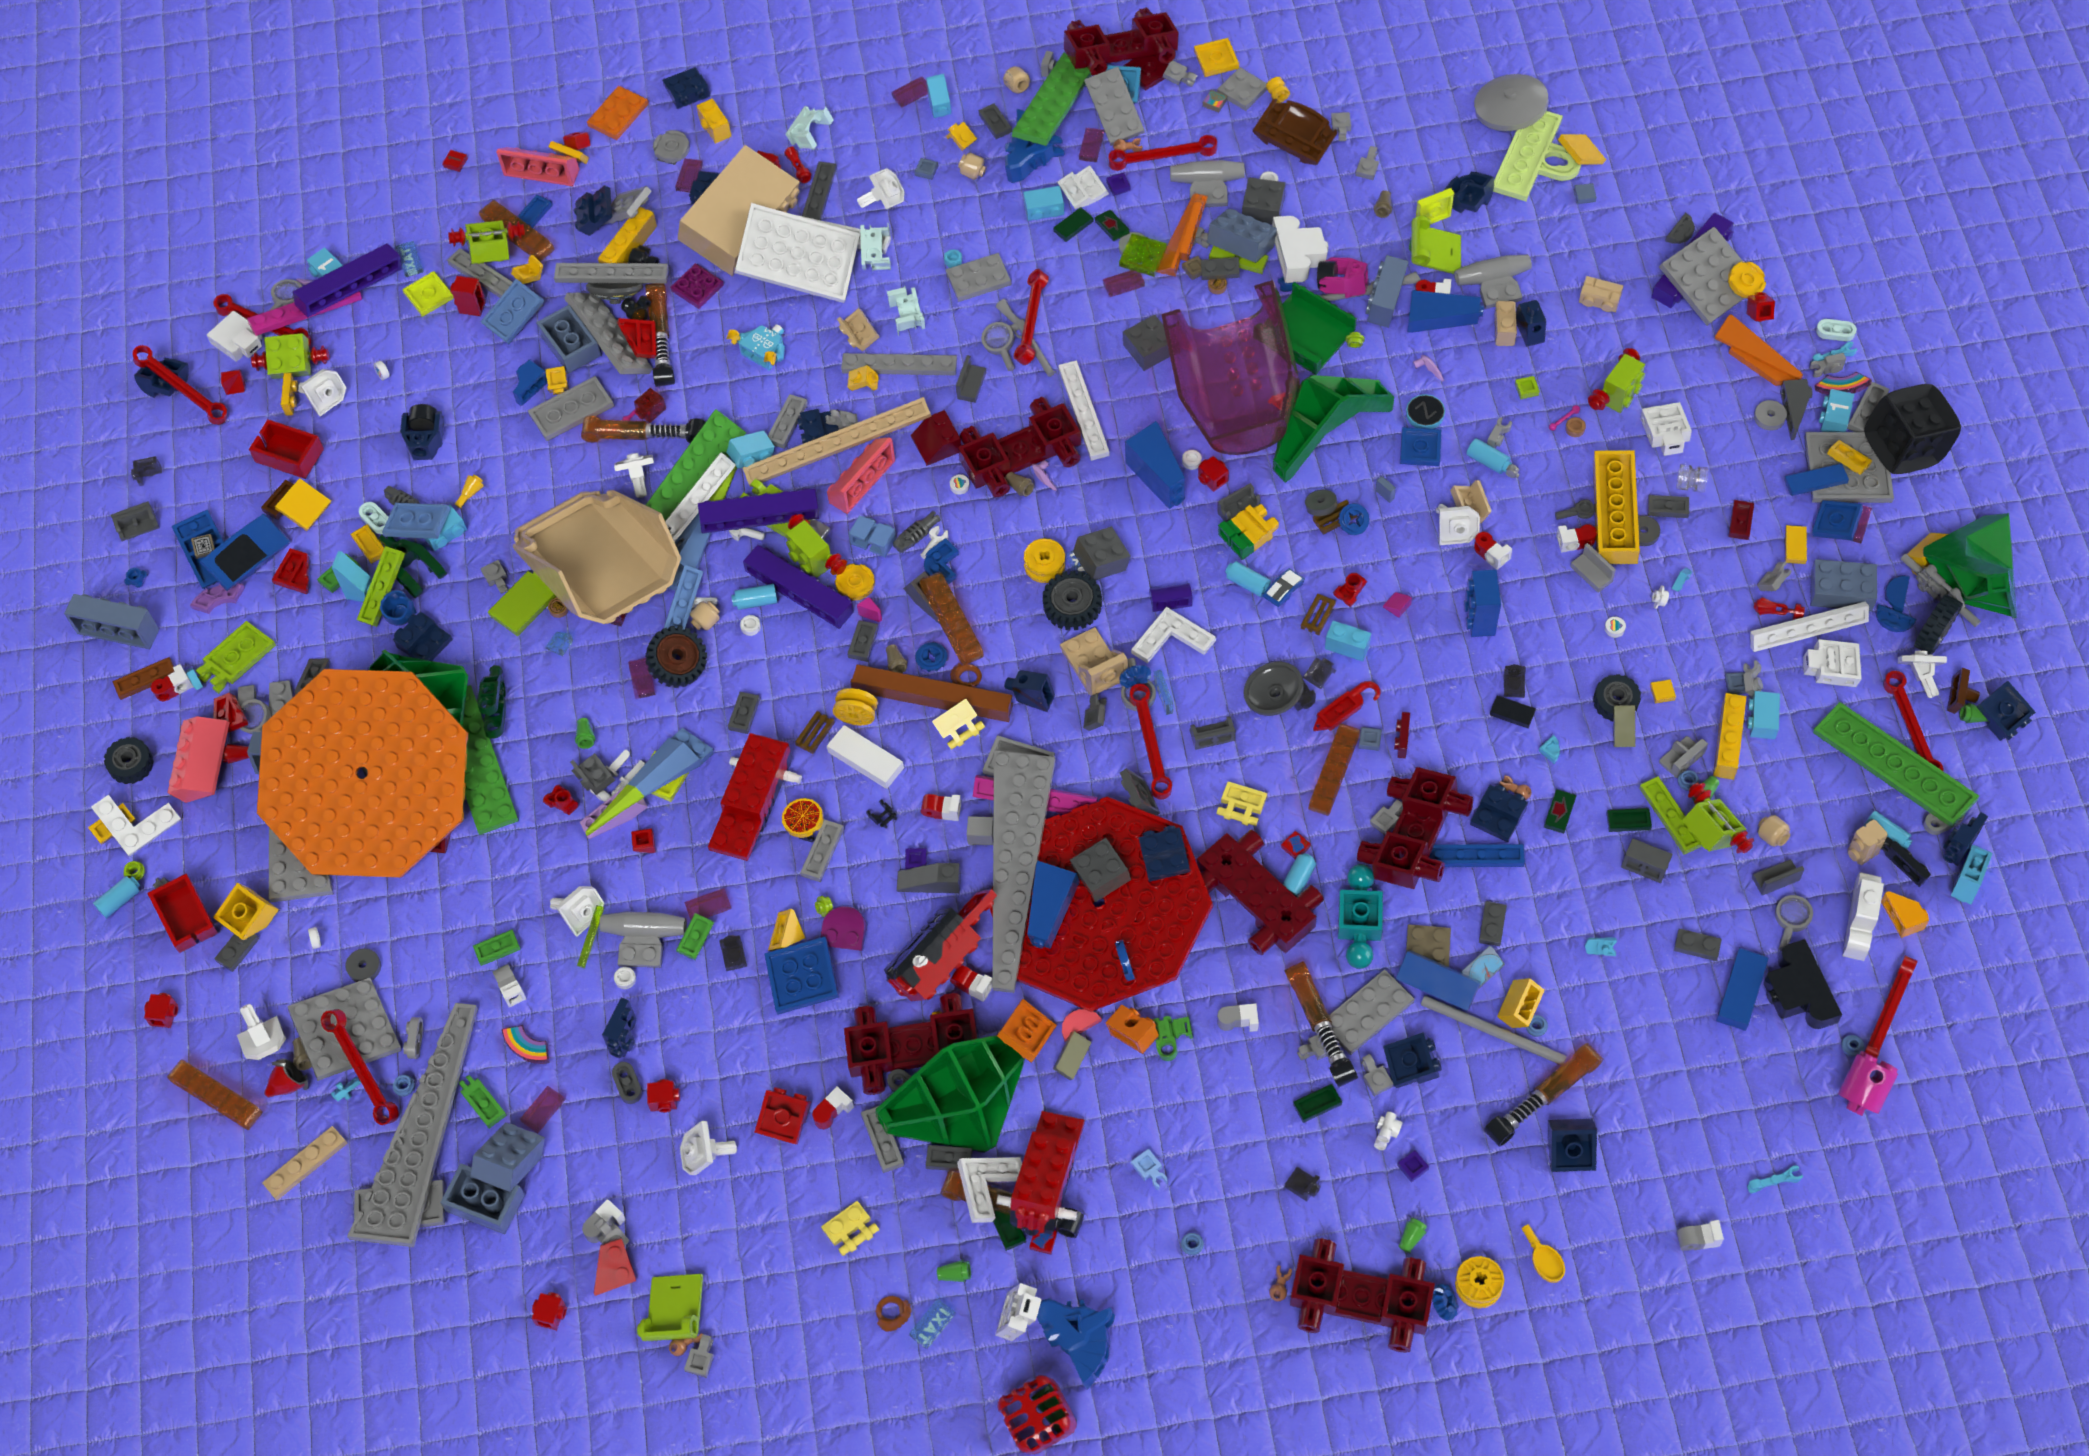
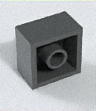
M1249 177L1242 214L1272 225L1273 217L1281 216L1285 198V182Z
M1155 314L1123 331V346L1143 371L1176 354L1175 338Z
M1112 526L1077 537L1073 550L1085 572L1090 575L1091 579L1094 578L1095 580L1126 571L1131 557Z
M1106 838L1070 859L1073 870L1077 873V876L1095 902L1131 880L1128 869Z

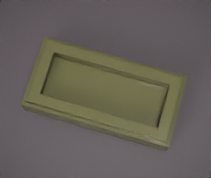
M1613 705V747H1635V705Z
M1075 1031L1071 1032L1053 1069L1067 1079L1073 1080L1092 1042Z

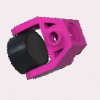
M1331 257L1326 261H1319L1317 286L1320 291L1327 294H1345V298L1366 294L1369 283L1367 263L1352 258ZM1338 274H1344L1345 277H1338Z

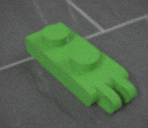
M468 1075L466 1079L470 1084L467 1086L461 1080L459 1084L463 1089L460 1093L490 1129L507 1115L478 1078L473 1080Z

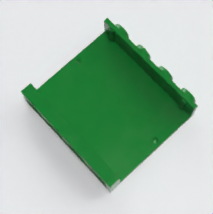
M1294 282L1292 284V294L1264 325L1260 322L1255 325L1254 339L1317 375L1345 343L1346 336L1356 330L1357 318L1351 313L1338 308L1337 305L1324 300L1320 295L1314 294L1304 286Z

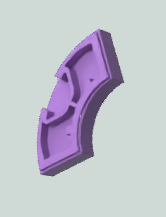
M239 583L226 591L219 584V586L202 591L195 597L190 606L194 610L210 614L218 605L236 603L245 587Z

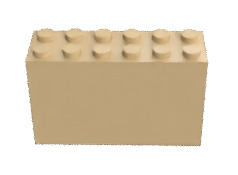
M744 145L682 217L679 223L678 240L733 276L751 203L787 213L789 208L793 209L798 202L797 196L800 192L798 189L800 181Z

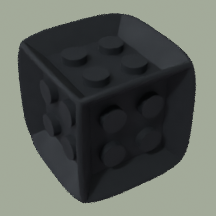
M1920 384L1898 389L1885 395L1868 418L1864 432L1867 441L1883 466L1892 474H1905L1932 467L1942 461L1956 442L1961 431V424L1956 413L1937 387L1933 384Z

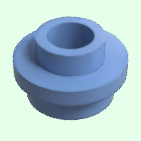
M1691 770L1682 772L1678 777L1679 786L1687 791L1695 783H1699V777Z
M1534 1015L1526 1030L1532 1036H1542L1547 1031V1021L1542 1016ZM1533 1025H1539L1540 1029L1533 1028Z
M1850 1035L1844 1038L1841 1047L1847 1056L1856 1057L1857 1054L1864 1050V1043L1859 1037ZM1850 1043L1856 1044L1857 1047H1856V1048L1851 1047V1046H1850Z
M400 1075L393 1082V1090L398 1096H408L415 1088L414 1080L408 1075ZM408 1084L405 1089H401L402 1085Z
M1196 1233L1186 1234L1181 1241L1182 1250L1192 1256L1199 1254L1204 1246L1202 1237ZM1190 1242H1195L1196 1247L1190 1248L1188 1244Z

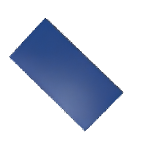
M536 194L516 217V224L519 221L520 225L523 224L524 228L531 231L552 207V202Z

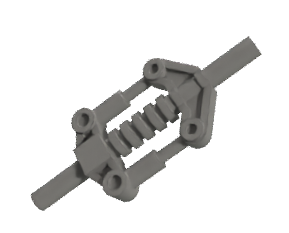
M1907 554L1901 557V560L1917 574L1918 588L1922 592L1926 591L1939 602L1945 594L1963 603L1959 614L1966 618L1974 627L1981 623L1966 608L1961 591L1958 588L1952 589L1945 582L1946 580L1937 573L1934 565L1930 564L1923 569Z

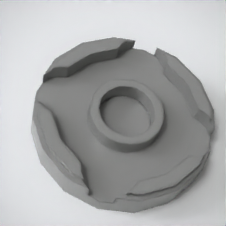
M669 130L665 134H660L656 137L653 149L658 159L674 163L681 161L687 156L690 144L684 133Z

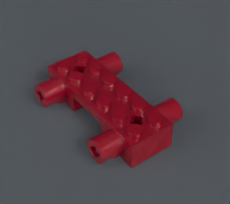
M1146 7L1139 9L1134 18H1132V30L1104 35L1098 24L1085 27L1080 20L1071 21L1067 26V30L1064 31V50L1075 69L1087 67L1090 73L1095 76L1107 70L1106 63L1155 54L1161 63H1170L1175 58V51L1178 50L1179 32L1167 12L1153 14Z
M1045 397L1034 399L1030 404L1033 416L1028 417L1029 427L998 440L993 432L981 437L974 426L963 429L959 436L964 444L958 447L959 460L975 489L987 485L993 497H1001L1010 490V486L1005 479L1009 472H1018L1032 466V464H1037L1056 455L1064 467L1069 468L1076 465L1081 458L1075 448L1081 445V431L1065 404L1062 403L1051 407Z
M1416 767L1411 779H1401L1392 776L1388 783L1387 796L1400 799L1403 804V810L1393 832L1387 831L1381 844L1362 841L1357 853V860L1359 862L1372 865L1374 879L1410 889H1415L1419 878L1435 882L1441 881L1445 863L1428 857L1448 812L1468 817L1473 807L1472 796L1458 793L1455 776Z
M1249 830L1238 841H1235L1226 833L1197 858V865L1207 891L1210 893L1216 888L1225 897L1230 894L1256 918L1255 926L1259 930L1248 939V943L1258 955H1263L1274 944L1286 954L1316 927L1317 916L1312 911L1324 901V898L1312 885H1309L1295 897L1253 857L1264 846L1263 840L1255 831Z
M944 994L939 999L941 1013L930 1015L931 1022L889 1028L887 1021L877 1023L874 1007H858L854 1010L855 1026L844 1028L848 1069L851 1078L862 1077L864 1094H880L885 1091L883 1073L892 1072L896 1069L905 1070L923 1067L947 1046L953 1043L978 1039L973 1008L962 1009L960 994Z
M1323 1238L1315 1239L1311 1257L1300 1254L1290 1300V1306L1301 1308L1297 1327L1305 1332L1318 1333L1323 1313L1391 1328L1388 1348L1402 1353L1410 1352L1414 1333L1423 1335L1426 1333L1435 1283L1423 1281L1426 1262L1412 1257L1405 1258L1401 1276L1389 1274V1279L1344 1270L1343 1263L1334 1262L1336 1243ZM1315 1283H1320L1319 1287H1315L1314 1285ZM1405 1302H1409L1410 1307L1405 1306Z

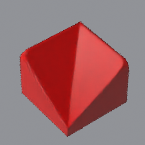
M574 132L563 137L564 145L574 150L590 146L589 134L587 132Z
M240 370L221 373V385L226 395L245 392V380Z
M652 828L631 832L633 851L656 853Z

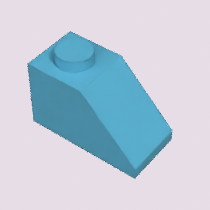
M944 74L927 77L928 101L933 117L950 115L951 105Z

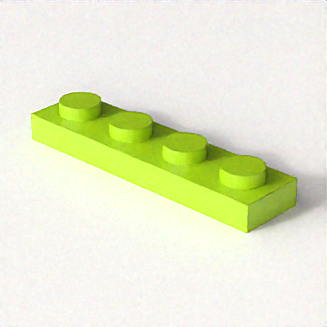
M385 546L357 617L358 621L377 627L382 615L380 610L381 600L387 593L391 592L405 555L404 552Z
M1659 776L1640 784L1639 789L1683 855L1702 847L1698 838L1688 831L1687 826L1682 821L1685 817L1684 813Z

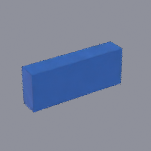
M1739 948L1718 1013L1717 1022L1744 1031L1747 1030L1769 957Z
M1411 950L1407 951L1396 977L1401 982L1466 1011L1470 1009L1481 981Z

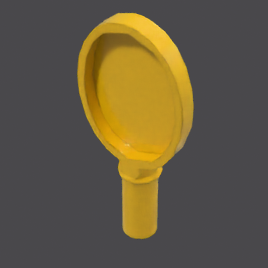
M1525 1225L1521 1229L1534 1249L1532 1262L1535 1270L1547 1282H1559L1565 1274V1265L1562 1257L1554 1248L1548 1245H1541L1530 1225Z

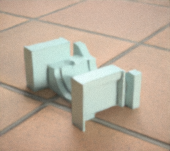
M804 106L785 135L791 145L797 143L800 149L814 150L817 144L809 132L810 123L831 125L833 118L827 107L816 111L813 108L811 111L808 106Z
M887 223V227L871 228L870 225V229L867 230L864 225H860L861 265L863 270L867 269L866 264H871L872 271H891L890 258H883L882 237L890 236L889 224Z
M905 286L891 291L887 290L890 308L897 306L900 318L895 319L898 336L899 331L914 327L916 330V326L926 329L915 287L911 288L912 294L907 295Z

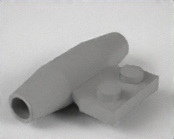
M1225 160L1193 161L1170 166V181L1192 184L1190 187V199L1195 193L1208 196L1205 207L1228 206L1227 186L1224 182L1245 178V168L1242 162Z
M1528 254L1505 255L1478 261L1455 270L1454 277L1457 285L1481 284L1480 295L1484 308L1488 309L1495 307L1498 301H1522L1523 297L1518 282L1513 276L1530 270L1532 263Z
M619 912L604 914L600 917L601 932L624 936L619 944L618 966L661 968L663 946L659 938L684 935L687 928L686 918L664 913Z

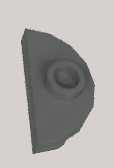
M1685 213L1666 237V242L1680 244L1692 237L1695 226L1689 214Z

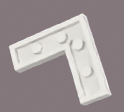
M1166 607L1131 649V654L1149 663L1172 635L1205 655L1215 643L1216 637Z
M109 795L91 806L129 857L181 821V818L169 803L134 827Z
M960 1158L957 1164L971 1222H993L995 1214L987 1182L1017 1181L1022 1166L1021 1158Z

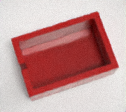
M267 419L260 430V436L255 438L249 448L256 463L306 479L324 450L317 435Z
M187 874L147 893L174 947L179 953L197 945L196 940L198 939L202 942L218 934L198 892Z

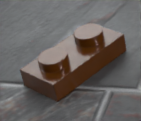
M285 479L262 505V511L278 520L283 514L276 510L275 506L294 484Z

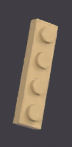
M331 1126L263 1181L262 1184L278 1201L348 1143Z

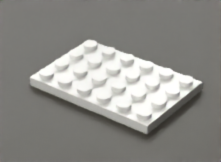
M751 203L734 273L844 303L860 233Z

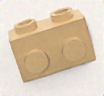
M859 308L845 320L841 317L837 318L840 323L839 329L844 335H848L849 339L847 341L853 348L857 347L864 351L880 337Z
M1475 480L1471 486L1454 485L1450 491L1456 507L1470 506L1479 513L1480 523L1491 513V508L1480 480Z

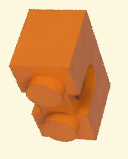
M1121 1005L1106 1022L1110 1035L1141 1054L1159 1036L1155 1022L1149 1017L1141 1018L1140 1014L1132 1007L1129 1009Z

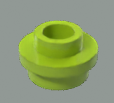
M1352 332L1346 336V342L1349 347L1359 348L1363 346L1365 337L1361 333Z
M131 861L125 865L123 873L124 876L128 878L133 876L138 881L144 876L145 868L142 863Z
M819 896L815 902L817 913L823 917L833 910L832 902L828 896Z

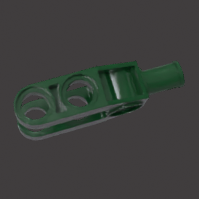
M383 535L379 537V541L386 547L405 553L396 580L414 598L421 595L423 590L404 568L409 566L415 559L421 560L426 565L430 573L433 572L438 579H442L447 575L441 564L421 544L405 539H400L397 542L393 537L385 538Z
M498 665L491 666L489 676L482 678L477 702L479 712L485 714V735L491 739L498 738L503 734L506 713V691L502 679L503 670ZM499 713L498 716L491 717V715ZM492 727H498L495 730H489Z

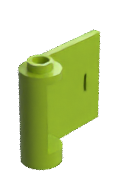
M1419 215L1413 218L1411 221V262L1415 265L1454 274L1455 270L1461 268V235L1430 228V219L1426 216Z
M703 1274L652 1277L648 1318H643L637 1326V1334L641 1337L642 1341L690 1339L698 1336Z

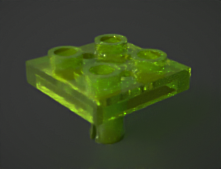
M1132 233L1119 261V266L1155 277L1167 250V243Z

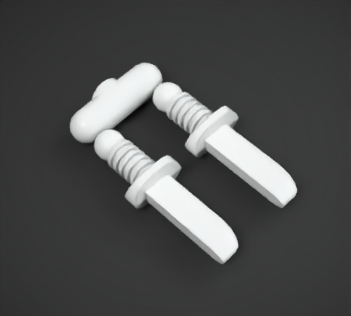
M624 750L609 767L605 766L612 776L616 777L618 775L616 771L628 759L630 755L628 750ZM640 760L624 778L621 776L619 778L621 782L612 791L611 795L602 790L595 796L599 800L606 802L625 787L645 763Z

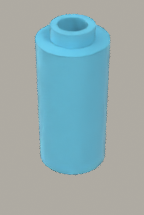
M1477 438L1472 441L1466 453L1467 456L1499 474L1506 473L1507 467L1512 464L1509 456Z
M1237 561L1233 564L1230 563L1225 571L1228 580L1261 598L1271 584L1270 579Z
M774 584L735 590V595H731L733 607L737 606L738 610L778 603Z
M1874 811L1864 824L1865 826L1871 820H1876L1887 832V837L1893 842L1899 843L1905 849H1908L1913 842L1910 839L1911 834L1877 811Z
M1306 853L1297 855L1283 882V885L1295 897L1303 891L1316 867L1314 858Z
M125 876L94 901L93 905L107 919L140 892L138 887L141 885L133 876L131 878Z

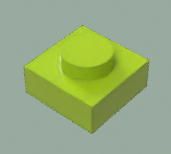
M1534 376L1515 380V387L1520 400L1539 396L1540 390Z

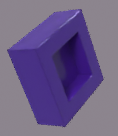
M1124 172L1107 177V184L1113 196L1131 190Z
M906 848L905 870L927 865V848Z
M1416 1150L1397 1164L1411 1183L1429 1170L1428 1164Z

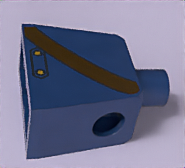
M1532 300L1519 304L1516 311V324L1526 347L1544 343L1546 318L1539 302Z
M1020 670L1015 679L1008 677L1005 681V689L1013 691L1019 703L1048 712L1055 694L1047 674Z

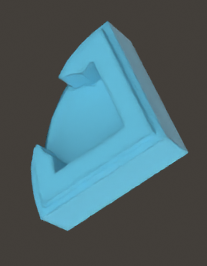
M1688 568L1683 569L1679 573L1672 589L1677 592L1680 591L1685 581L1689 580L1692 571Z
M193 667L186 670V674L196 690L202 688L203 686Z
M1554 735L1539 748V752L1553 764L1557 762L1560 754L1559 742Z

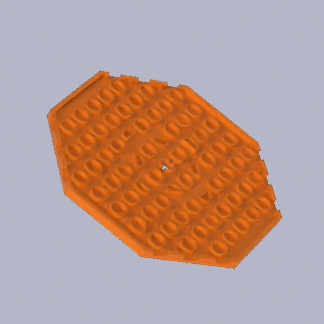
M324 669L262 725L257 814L313 875L402 878L464 820L463 803L465 800L468 732L413 672ZM362 767L368 770V774L364 779L358 778L359 768Z

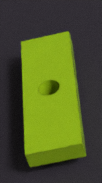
M1216 246L1212 247L1209 254V259L1239 257V268L1263 274L1268 262L1267 255H1264L1255 263Z

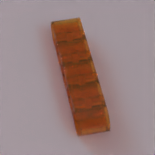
M492 200L479 211L480 217L485 222L503 220L504 228H507L509 222L512 225H517L518 221L520 225L523 224L525 236H521V240L518 236H515L513 241L508 236L506 237L530 256L534 255L540 262L554 251V246L547 238L497 201Z
M937 572L920 579L921 589L960 662L963 665H967L983 658L982 647L942 573Z
M1340 723L1312 794L1308 810L1329 816L1356 747L1360 729Z
M180 1059L167 1076L176 1086L247 1130L251 1129L263 1113L256 1105L184 1060Z

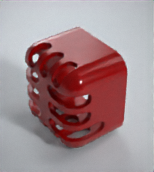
M1045 1375L1036 1376L1034 1381L1023 1383V1387L1019 1389L1014 1388L1011 1390V1394L1003 1395L998 1400V1411L1005 1417L1003 1421L1008 1427L1017 1448L1027 1454L1035 1455L1070 1436L1074 1433L1077 1426L1076 1419L1055 1380ZM1046 1384H1050L1053 1387L1054 1391L1035 1401L1030 1399L1031 1392ZM1049 1398H1057L1058 1405L1043 1413L1037 1412V1405ZM1015 1401H1020L1022 1407L1016 1412L1009 1414L1007 1406ZM1060 1409L1064 1411L1066 1417L1059 1419L1049 1426L1043 1424V1419L1046 1416ZM1026 1413L1028 1421L1016 1427L1012 1419ZM1059 1424L1063 1431L1055 1435L1052 1431V1426ZM1029 1426H1033L1035 1428L1034 1434L1022 1440L1019 1432ZM1046 1431L1051 1438L1042 1441L1039 1436L1040 1432ZM1029 1438H1034L1038 1445L1030 1448L1027 1441Z

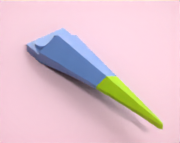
M736 466L708 501H719L725 498L737 470ZM699 512L675 541L677 544L681 538L684 539L677 548L681 560L673 584L668 587L669 589L676 591L684 565L699 569L711 532L701 533Z
M680 729L672 738H668L591 824L586 830V836L657 789L700 767L713 755V748L685 729Z

